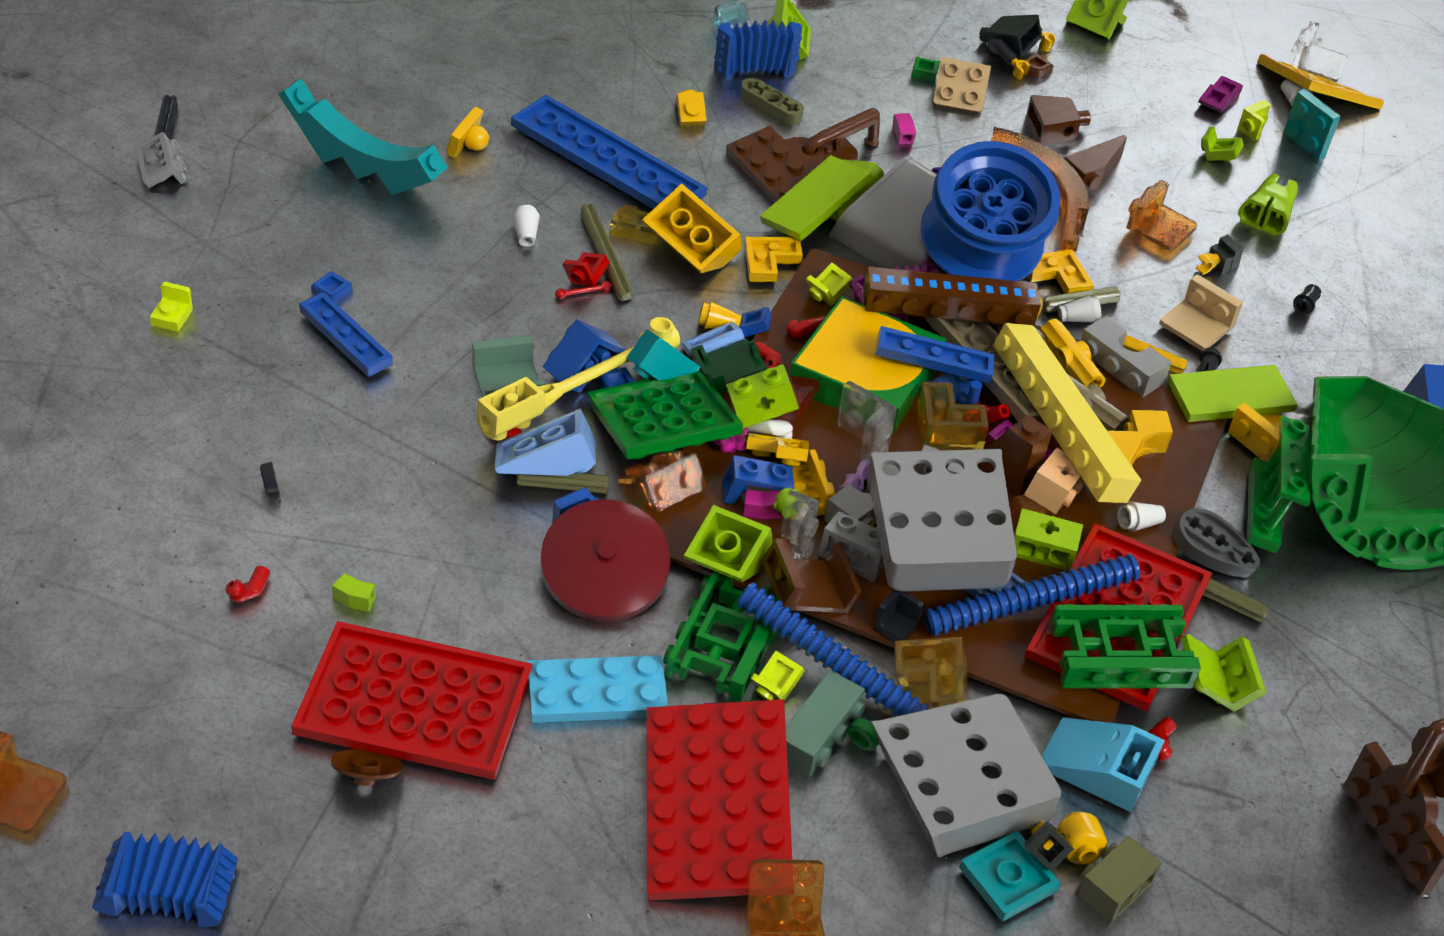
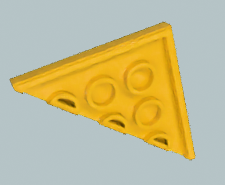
M1260 54L1257 63L1308 90L1380 110L1384 104V101L1380 98L1365 95L1364 92L1343 86L1281 61L1280 63L1265 54Z

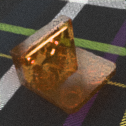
M1160 179L1152 187L1148 186L1140 198H1135L1128 208L1130 216L1126 228L1159 245L1163 249L1173 251L1196 230L1197 223L1163 205L1169 183Z
M681 450L667 454V452L656 454L650 457L651 463L645 466L642 464L631 466L625 469L626 475L618 478L620 485L641 484L652 512H659L708 488L696 454H683Z
M0 731V825L23 834H29L34 831L67 784L65 774L18 757L13 735Z
M753 860L750 864L746 916L748 936H825L821 919L824 864L820 860Z

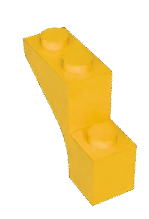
M1132 410L1129 421L1124 423L1123 431H1107L1131 466L1137 458L1145 454L1166 453L1173 433L1167 411Z

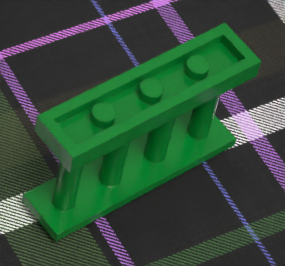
M1282 415L1279 419L1278 447L1268 461L1265 462L1254 458L1249 465L1247 543L1272 553H1276L1281 546V520L1292 503L1295 502L1306 507L1310 504V426L1298 419H1291Z

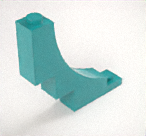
M302 78L295 80L278 93L323 163L342 156L356 179L377 172L391 195L430 183L448 168L434 144L424 147L395 145L380 140L358 128L339 113L325 98L316 101Z

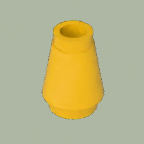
M712 301L710 304L703 302L698 324L704 326V329H715L729 322H734L739 327L742 315L736 314Z

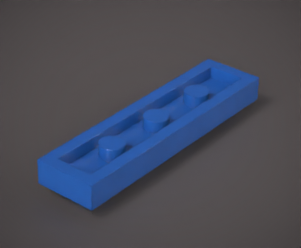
M325 292L299 303L300 312L368 377L393 365L392 355Z
M881 326L878 331L875 355L990 383L993 377L994 354Z

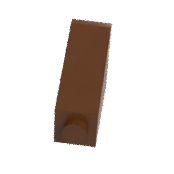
M1030 415L1025 416L986 448L1002 450L1006 488L1017 496H1021L1026 492L1036 472L1043 465L1052 434L1049 428ZM980 462L977 465L985 473L994 471V466L989 462Z

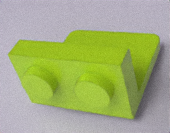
M1189 634L1181 638L1184 647L1182 651H1194L1195 657H1198L1201 669L1194 683V688L1198 692L1205 693L1213 698L1217 704H1222L1234 712L1267 693L1250 641L1245 637L1240 636L1217 651L1209 648Z

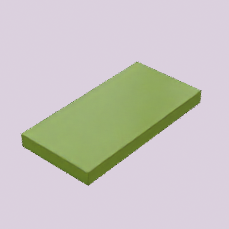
M830 155L760 215L761 223L802 241L872 180L871 172Z
M1275 364L1170 374L1167 381L1188 422L1233 418L1237 407L1244 403L1260 415L1295 412L1298 405Z

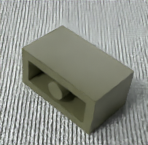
M1129 835L1119 845L1115 842L1112 843L1103 853L1102 860L1097 865L1093 862L1090 863L1079 878L1082 884L1077 896L1110 923L1155 881L1162 865L1161 861Z

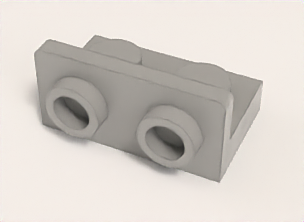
M164 132L135 147L143 182L149 188L165 181L172 175L180 184L186 182L184 174L186 166L179 156L182 154L181 148L174 139L170 140Z
M837 512L824 528L818 556L826 559L836 543L841 544L853 572L875 583L880 576L883 565L878 529L843 512Z

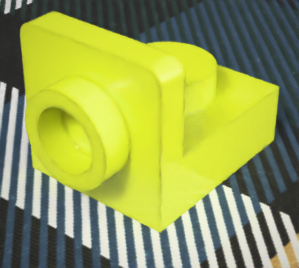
M1264 99L1244 108L1237 129L1253 141L1258 140L1262 128L1269 118L1268 113L1271 104Z
M163 282L160 286L162 299L150 315L151 326L179 332L193 310L191 290L189 287Z

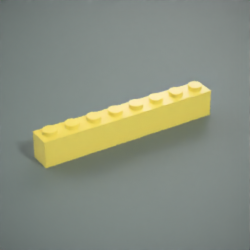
M1005 323L993 344L994 348L1047 427L1052 431L1053 436L1098 502L1128 503L1141 482L1138 474L1035 327L1032 325Z

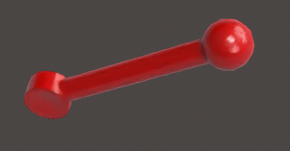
M603 281L601 285L570 290L559 288L555 291V297L563 299L568 295L600 290L610 292L612 283Z

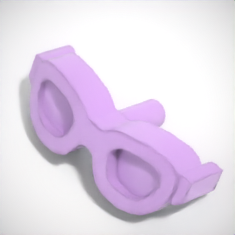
M870 460L861 461L856 474H846V480L843 485L839 486V489L842 490L850 484L861 492L864 488V481H868Z

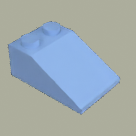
M581 409L501 441L496 445L495 470L500 474L568 476L573 473H585L596 464V440Z

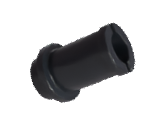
M1315 284L1307 285L1304 291L1293 300L1295 311L1299 314L1311 313L1314 310L1315 302L1321 297V289Z
M1206 348L1200 353L1199 361L1201 363L1198 372L1217 370V367L1222 362V356L1217 349Z

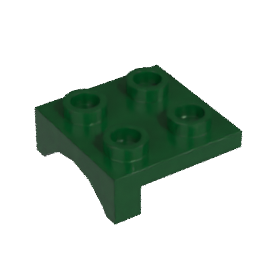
M743 339L707 354L702 345L691 348L694 362L700 366L701 372L719 394L728 392L726 384L768 369V366L761 358L758 345H755L754 340L748 341Z

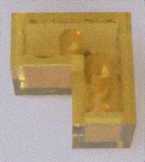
M922 382L917 405L922 447L925 444L941 451L983 449L989 428L985 405L955 404L952 383Z
M962 637L895 641L896 674L903 687L930 685V700L933 708L968 700L967 656Z

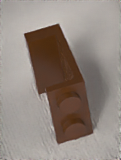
M774 539L762 559L777 601H782V606L785 608L789 606L791 610L848 614L862 593L841 544L836 543L825 561L794 558L786 539Z

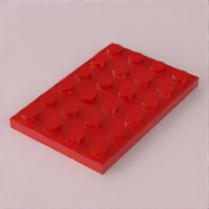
M1094 523L1070 569L1077 571L1078 567L1084 566L1087 568L1089 564L1096 566L1097 562L1103 561L1105 563L1107 559L1111 558L1115 561L1116 557L1122 556L1124 558L1125 554L1131 553L1136 558L1140 568L1139 580L1135 582L1130 580L1128 584L1120 583V586L1117 587L1111 585L1110 589L1105 590L1102 588L1099 592L1092 590L1091 594L1085 595L1083 593L1081 597L1073 595L1072 599L1066 600L1064 598L1063 602L1060 603L1054 601L1027 647L1024 657L1062 674L1063 668H1060L1059 664L1063 651H1073L1070 637H1053L1049 622L1054 607L1064 604L1182 605L1184 613L1181 619H1185L1186 626L1181 637H1174L1176 648H1178L1212 573ZM1082 631L1083 637H1095L1094 631ZM1146 631L1148 637H1159L1158 631ZM1109 637L1112 651H1137L1134 637ZM1086 650L1087 657H1100L1098 650ZM1151 650L1152 657H1164L1163 650ZM1159 688L1095 689L1148 712Z
M337 621L292 723V735L495 780L529 683L532 663Z
M784 699L647 707L648 900L794 893Z

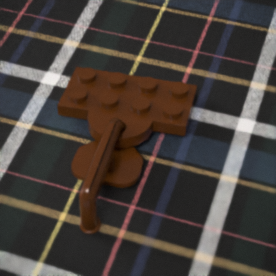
M870 108L826 128L810 138L792 137L784 140L769 125L726 145V153L775 203L830 155L841 160H857L858 151L846 137L868 127V134L864 138V142L869 146H878L880 112L876 108Z
M1444 718L1436 720L1430 726L1422 727L1418 730L1411 743L1412 755L1408 762L1393 765L1377 741L1365 744L1344 783L1350 797L1359 805L1365 814L1367 822L1374 827L1383 840L1387 851L1393 855L1404 871L1406 879L1413 884L1420 895L1432 892L1444 873V836L1435 825L1438 817V801L1436 796L1444 798Z

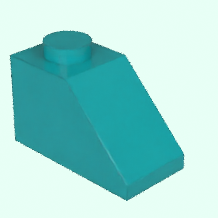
M648 329L645 330L626 357L635 364L633 370L645 379L651 375L657 380L662 381L697 372L700 368L699 365Z

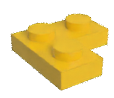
M745 236L744 246L749 282H777V263H802L803 254L800 240L793 237Z
M1072 249L1043 253L1037 267L1028 275L1030 282L1056 279L1065 294L1093 290L1094 287L1093 282Z
M749 433L746 449H751L753 455L769 457L771 452L777 453L776 458H782V463L800 465V461L807 462L809 441Z

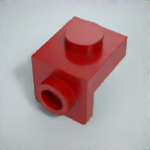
M583 252L577 261L565 260L562 266L571 284L595 286L610 262L605 254Z

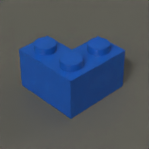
M576 319L567 328L564 337L557 347L550 352L547 361L542 367L561 382L627 349L607 332ZM588 382L572 390L581 393Z

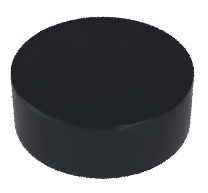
M272 461L261 464L260 471L266 494L270 495L280 492Z

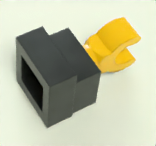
M1227 234L1220 237L1219 242L1210 247L1209 254L1204 253L1198 257L1203 263L1195 268L1202 275L1207 274L1213 268L1221 275L1238 269L1244 248Z
M1040 821L1031 829L1033 835L1024 843L1025 848L1051 872L1074 850L1073 845L1067 838L1047 821L1045 823Z

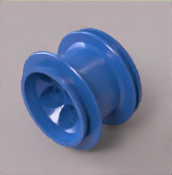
M983 141L958 149L949 156L934 179L932 200L926 206L921 219V237L925 249L932 260L943 271L951 275L1012 281L1024 279L1039 264L1044 252L1045 239L1052 233L1058 220L1060 191L1056 179L1039 158L1029 151L1009 143Z

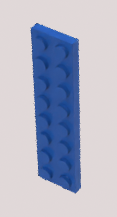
M544 95L511 117L512 127L652 209L659 205L681 183L699 199L707 195V187L548 95Z

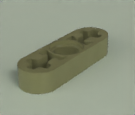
M747 78L742 81L740 95L744 100L786 124L795 125L802 121L804 107L801 103L759 79Z

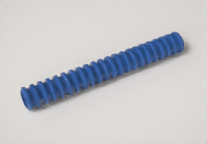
M1129 553L1125 554L1124 558L1122 556L1116 557L1115 561L1111 558L1107 559L1105 563L1103 561L1097 562L1096 566L1089 564L1087 568L1084 566L1078 567L1077 571L1070 569L1068 574L1065 571L1059 572L1058 576L1052 574L1049 576V579L1041 577L1039 582L1034 579L1031 580L1030 584L1027 582L1021 583L1020 587L1016 584L1012 585L1011 589L1008 587L1002 588L1001 592L994 590L992 595L987 592L983 593L982 597L979 595L974 596L973 600L965 598L963 603L958 600L954 602V605L951 603L945 604L944 608L936 606L935 610L931 608L926 609L924 613L926 627L933 637H937L939 632L948 634L949 630L952 632L958 631V627L966 629L968 624L977 626L978 622L984 624L987 622V619L995 621L997 616L1001 619L1005 618L1006 614L1010 616L1015 615L1016 611L1023 613L1026 608L1030 611L1034 610L1035 606L1038 608L1044 607L1045 603L1052 605L1054 601L1057 603L1063 602L1064 598L1070 600L1073 598V595L1081 597L1083 593L1085 595L1091 594L1092 590L1099 592L1102 588L1105 590L1110 589L1111 585L1117 587L1120 586V583L1128 584L1130 580L1132 582L1138 581L1140 568L1136 558Z
M755 582L749 584L737 601L738 608L742 609L744 607L748 615L754 614V619L757 621L761 619L763 621L762 625L765 627L770 625L772 627L771 631L774 633L778 631L780 633L779 637L782 639L787 637L789 644H797L796 648L799 651L804 649L806 656H814V661L816 663L821 661L823 668L829 667L833 672L865 688V697L867 699L871 697L875 699L874 703L876 705L882 704L884 711L888 709L892 711L891 715L893 717L929 709V704L924 703L923 705L920 703L919 697L914 699L911 696L912 692L909 690L904 692L902 685H894L892 678L887 680L885 673H877L875 666L870 668L867 666L868 662L866 660L863 662L859 660V655L855 654L853 656L850 654L851 650L849 648L844 650L842 643H834L832 636L828 638L824 636L825 631H817L815 624L810 626L807 624L808 620L806 618L803 620L799 618V613L795 612L793 614L789 606L783 607V602L780 600L776 602L772 594L767 596L765 589H757Z

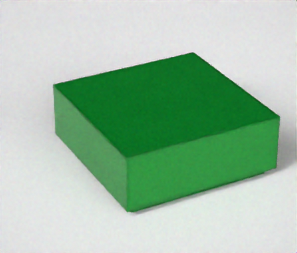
M916 57L911 78L935 83L940 61Z

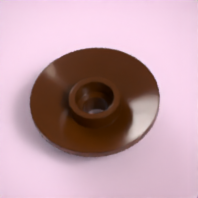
M358 749L343 750L331 757L333 769L343 775L354 778V783L361 786H372L377 780L395 777L402 772L403 767L402 762L397 757Z

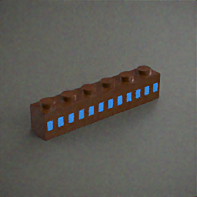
M868 266L863 284L865 311L1034 326L1041 307L1037 283Z

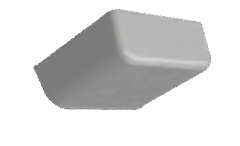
M909 155L906 156L845 210L828 236L882 268L894 269L895 266H898L901 270H904L905 265L913 270L916 263L921 269L923 262L935 264L939 272H941L942 269L929 256L921 237V219L926 206L932 200V188L937 174L912 159Z
M1001 449L871 453L869 490L874 507L887 583L893 590L990 589L1002 587L1009 582L1017 558ZM952 462L958 463L962 466L963 471L953 474L945 466ZM980 462H989L994 466V471L990 473L982 472L978 469L977 465ZM922 463L928 465L932 471L929 474L922 475L917 473L913 467ZM891 464L896 466L900 472L897 475L890 476L885 474L881 468Z
M1004 694L989 695L897 717L872 721L884 757L937 858L1007 836L1017 830L1020 832L1033 828L1040 821L1045 823L1046 821L1049 822L1061 796V789L1011 702Z

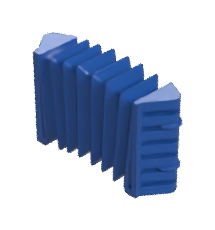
M746 20L743 27L737 21L735 28L730 22L718 26L716 36L714 70L724 76L725 79H731L736 71L740 76L743 71L748 75L750 69L755 74L758 68L762 74L765 69H767L769 74L774 69L776 75L781 70L785 78L791 77L792 73L797 69L798 59L800 58L799 49L803 26L791 21L787 27H785L783 21L777 26L774 20L770 25L766 20H764L762 25L755 20L752 26Z
M124 832L120 838L112 843L110 854L106 858V866L100 884L96 887L97 892L92 908L100 913L115 917L126 907L131 915L138 907L141 916L147 908L150 909L153 916L161 908L165 917L173 909L175 918L177 919L183 913L186 923L194 915L198 927L220 925L223 911L227 907L226 901L232 880L235 879L234 872L238 857L226 849L223 844H219L212 851L208 841L200 849L198 840L195 838L188 845L184 835L175 844L169 833L160 844L156 833L147 843L142 833L135 842L130 832Z

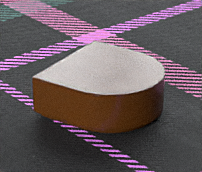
M1037 53L1025 59L1029 63L1027 75L1031 77H1044L1053 71L1054 65Z

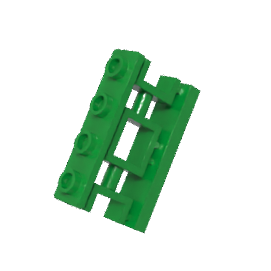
M713 571L711 576L706 575L703 579L699 599L694 598L688 610L689 618L687 622L681 621L677 629L675 645L669 644L663 658V663L667 664L666 677L673 679L676 673L679 674L678 679L685 681L690 669L717 678L716 693L728 692L729 702H742L752 682L751 677L757 672L775 633L771 631L772 627L770 625L766 627L762 625V620H760L756 630H754V617L743 614V611H746L744 607L742 609L737 607V601L742 591L732 588L734 579ZM764 586L763 589L766 590L765 594L767 596L772 594L774 596V600L777 602L775 593H770V588ZM718 590H720L718 602L730 605V609L712 603ZM717 622L742 631L736 644L710 635L709 632L714 623ZM695 635L694 648L708 652L706 656L688 649ZM742 653H744L732 678H730L732 665L719 661V658L722 657L738 663Z
M1167 604L1056 605L1049 622L1050 630H1052L1053 637H1070L1073 650L1063 651L1059 662L1060 668H1063L1060 677L1062 688H1193L1201 669L1199 659L1195 657L1194 651H1177L1174 637L1182 636L1186 626L1185 619H1181L1184 613L1183 606ZM1082 631H1094L1095 637H1083ZM1146 631H1158L1159 637H1148ZM1109 637H1134L1137 651H1112ZM1086 650H1098L1100 657H1087ZM1151 650H1163L1164 657H1152Z

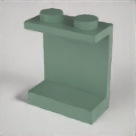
M531 335L472 342V364L481 397L489 395L524 377L529 378L537 386L546 385L545 380H539L533 363V340Z

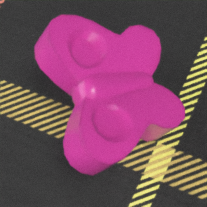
M744 428L743 434L735 435L725 440H713V442L720 446L722 452L730 451V453H735L736 450H745L747 447L748 429Z

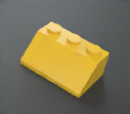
M682 183L642 219L644 224L700 273L723 268L742 250L740 233Z

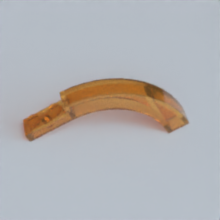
M994 127L991 141L1009 143L1029 151L1039 158L1052 172L1058 184L1061 198L1062 232L1059 251L1072 249L1076 252L1080 238L1077 235L1080 230L1084 229L1089 211L1088 193L1079 174L1062 156L1046 145L1023 134Z

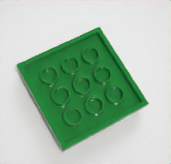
M700 369L694 373L662 381L651 378L587 392L589 405L627 459H640L654 453L671 452L677 448L699 446L704 442L717 439L725 440L732 436L743 434L742 421Z

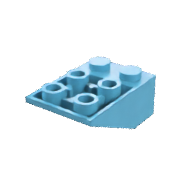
M1063 717L1042 754V758L1052 775L1132 812L1152 772L1165 740L1133 725Z

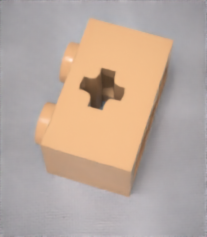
M1056 448L1036 472L1024 495L1057 514L1063 505L1066 507L1070 506L1075 496L1084 487L1085 482L1065 452Z

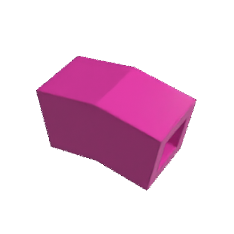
M910 113L894 114L892 129L896 135L897 143L913 144L916 129Z
M747 489L743 517L762 520L781 518L782 514L780 511L774 509V503L777 502L775 497L779 490L762 492Z

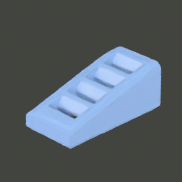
M729 322L681 343V346L690 357H693L691 348L702 345L707 354L745 338L742 329L734 322Z

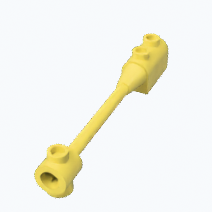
M656 317L650 321L648 330L662 338L675 349L679 347L680 336L671 320L664 317ZM633 347L559 383L537 386L529 378L524 377L478 399L477 422L481 431L486 437L500 441L506 438L507 431L515 427L519 429L528 428L532 419L542 415L544 410L564 393L630 362L626 357Z

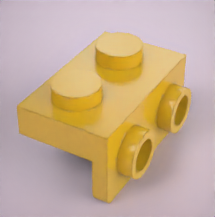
M815 449L808 450L807 462H800V465L782 464L793 468L794 489L800 490L801 498L804 501L803 507L791 516L792 519L825 515L828 499L835 495L833 484L828 482L826 478L824 461L819 460Z

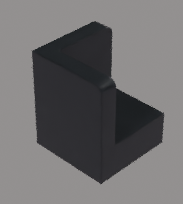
M893 590L878 607L873 631L901 647L917 630L924 603L906 591Z

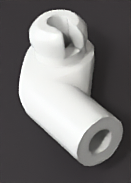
M769 419L747 427L751 433L776 435L777 437L784 438L793 437V427L786 420Z

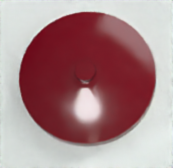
M602 499L578 504L565 511L553 522L543 540L540 563L544 583L552 597L562 607L584 619L597 622H615L640 614L658 599L668 579L671 557L665 534L651 516L631 504Z

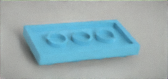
M662 655L528 660V663H532V670L529 676L531 723L647 718V707L668 706Z

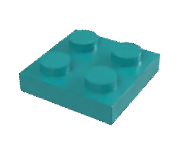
M1303 89L1296 94L1283 132L1319 160L1326 157L1341 116L1307 90Z
M1018 830L962 859L959 866L960 870L1002 922L1058 892L1061 886V882L1025 848L1024 843L1026 840Z

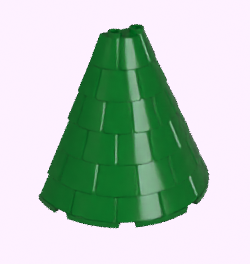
M1368 376L1315 377L1313 386L1309 487L1316 513L1323 526L1345 550L1358 558L1361 556L1371 560L1380 567L1416 570L1444 565V408Z

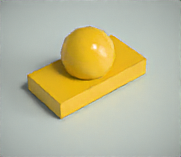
M476 106L475 108L473 107L453 131L446 150L447 155L455 159L465 146L472 151H481L487 147L489 134L487 130L480 126L483 115L482 109Z

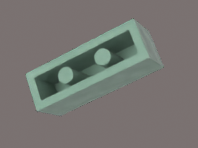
M830 670L786 726L788 765L808 776H811L817 766L824 767L831 755L832 746L835 743L838 745L842 743L847 735L850 722L860 718L866 706L862 703L865 688Z

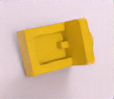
M684 90L678 93L674 104L678 108L680 126L705 125L707 120L703 92Z

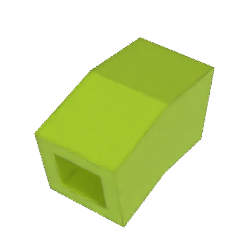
M344 573L332 585L333 599L348 608L369 612L376 598L375 584L357 580Z

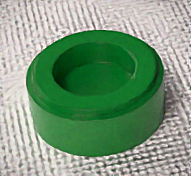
M856 718L849 726L848 735L855 745L865 751H874L877 748L879 742L873 724L864 718Z

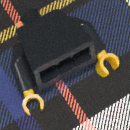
M1039 15L1002 16L991 27H982L979 32L981 42H988L991 54L1000 55L1009 65L1012 64L1014 66L1012 74L1018 80L1022 79L1023 74L1027 75L1029 63L1017 58H1022L1040 39L1039 48L1046 52L1051 50L1055 42L1054 34L1042 32L1043 29L1040 26Z

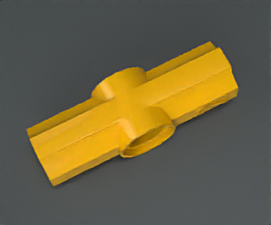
M1057 318L1048 320L1040 328V332L1046 336L1045 343L1063 369L1084 386L1090 384L1100 388L1104 386L1106 378L1091 361V352L1088 345L1084 341L1076 342Z

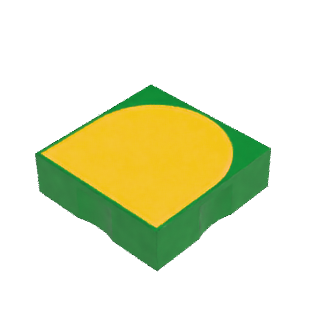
M842 296L792 361L789 380L794 392L822 404L842 409L857 419L894 434L910 411L913 400L920 392L921 386L928 383L937 370L875 355L877 334L880 327L884 326L946 342L947 339L885 313L865 311L863 304Z

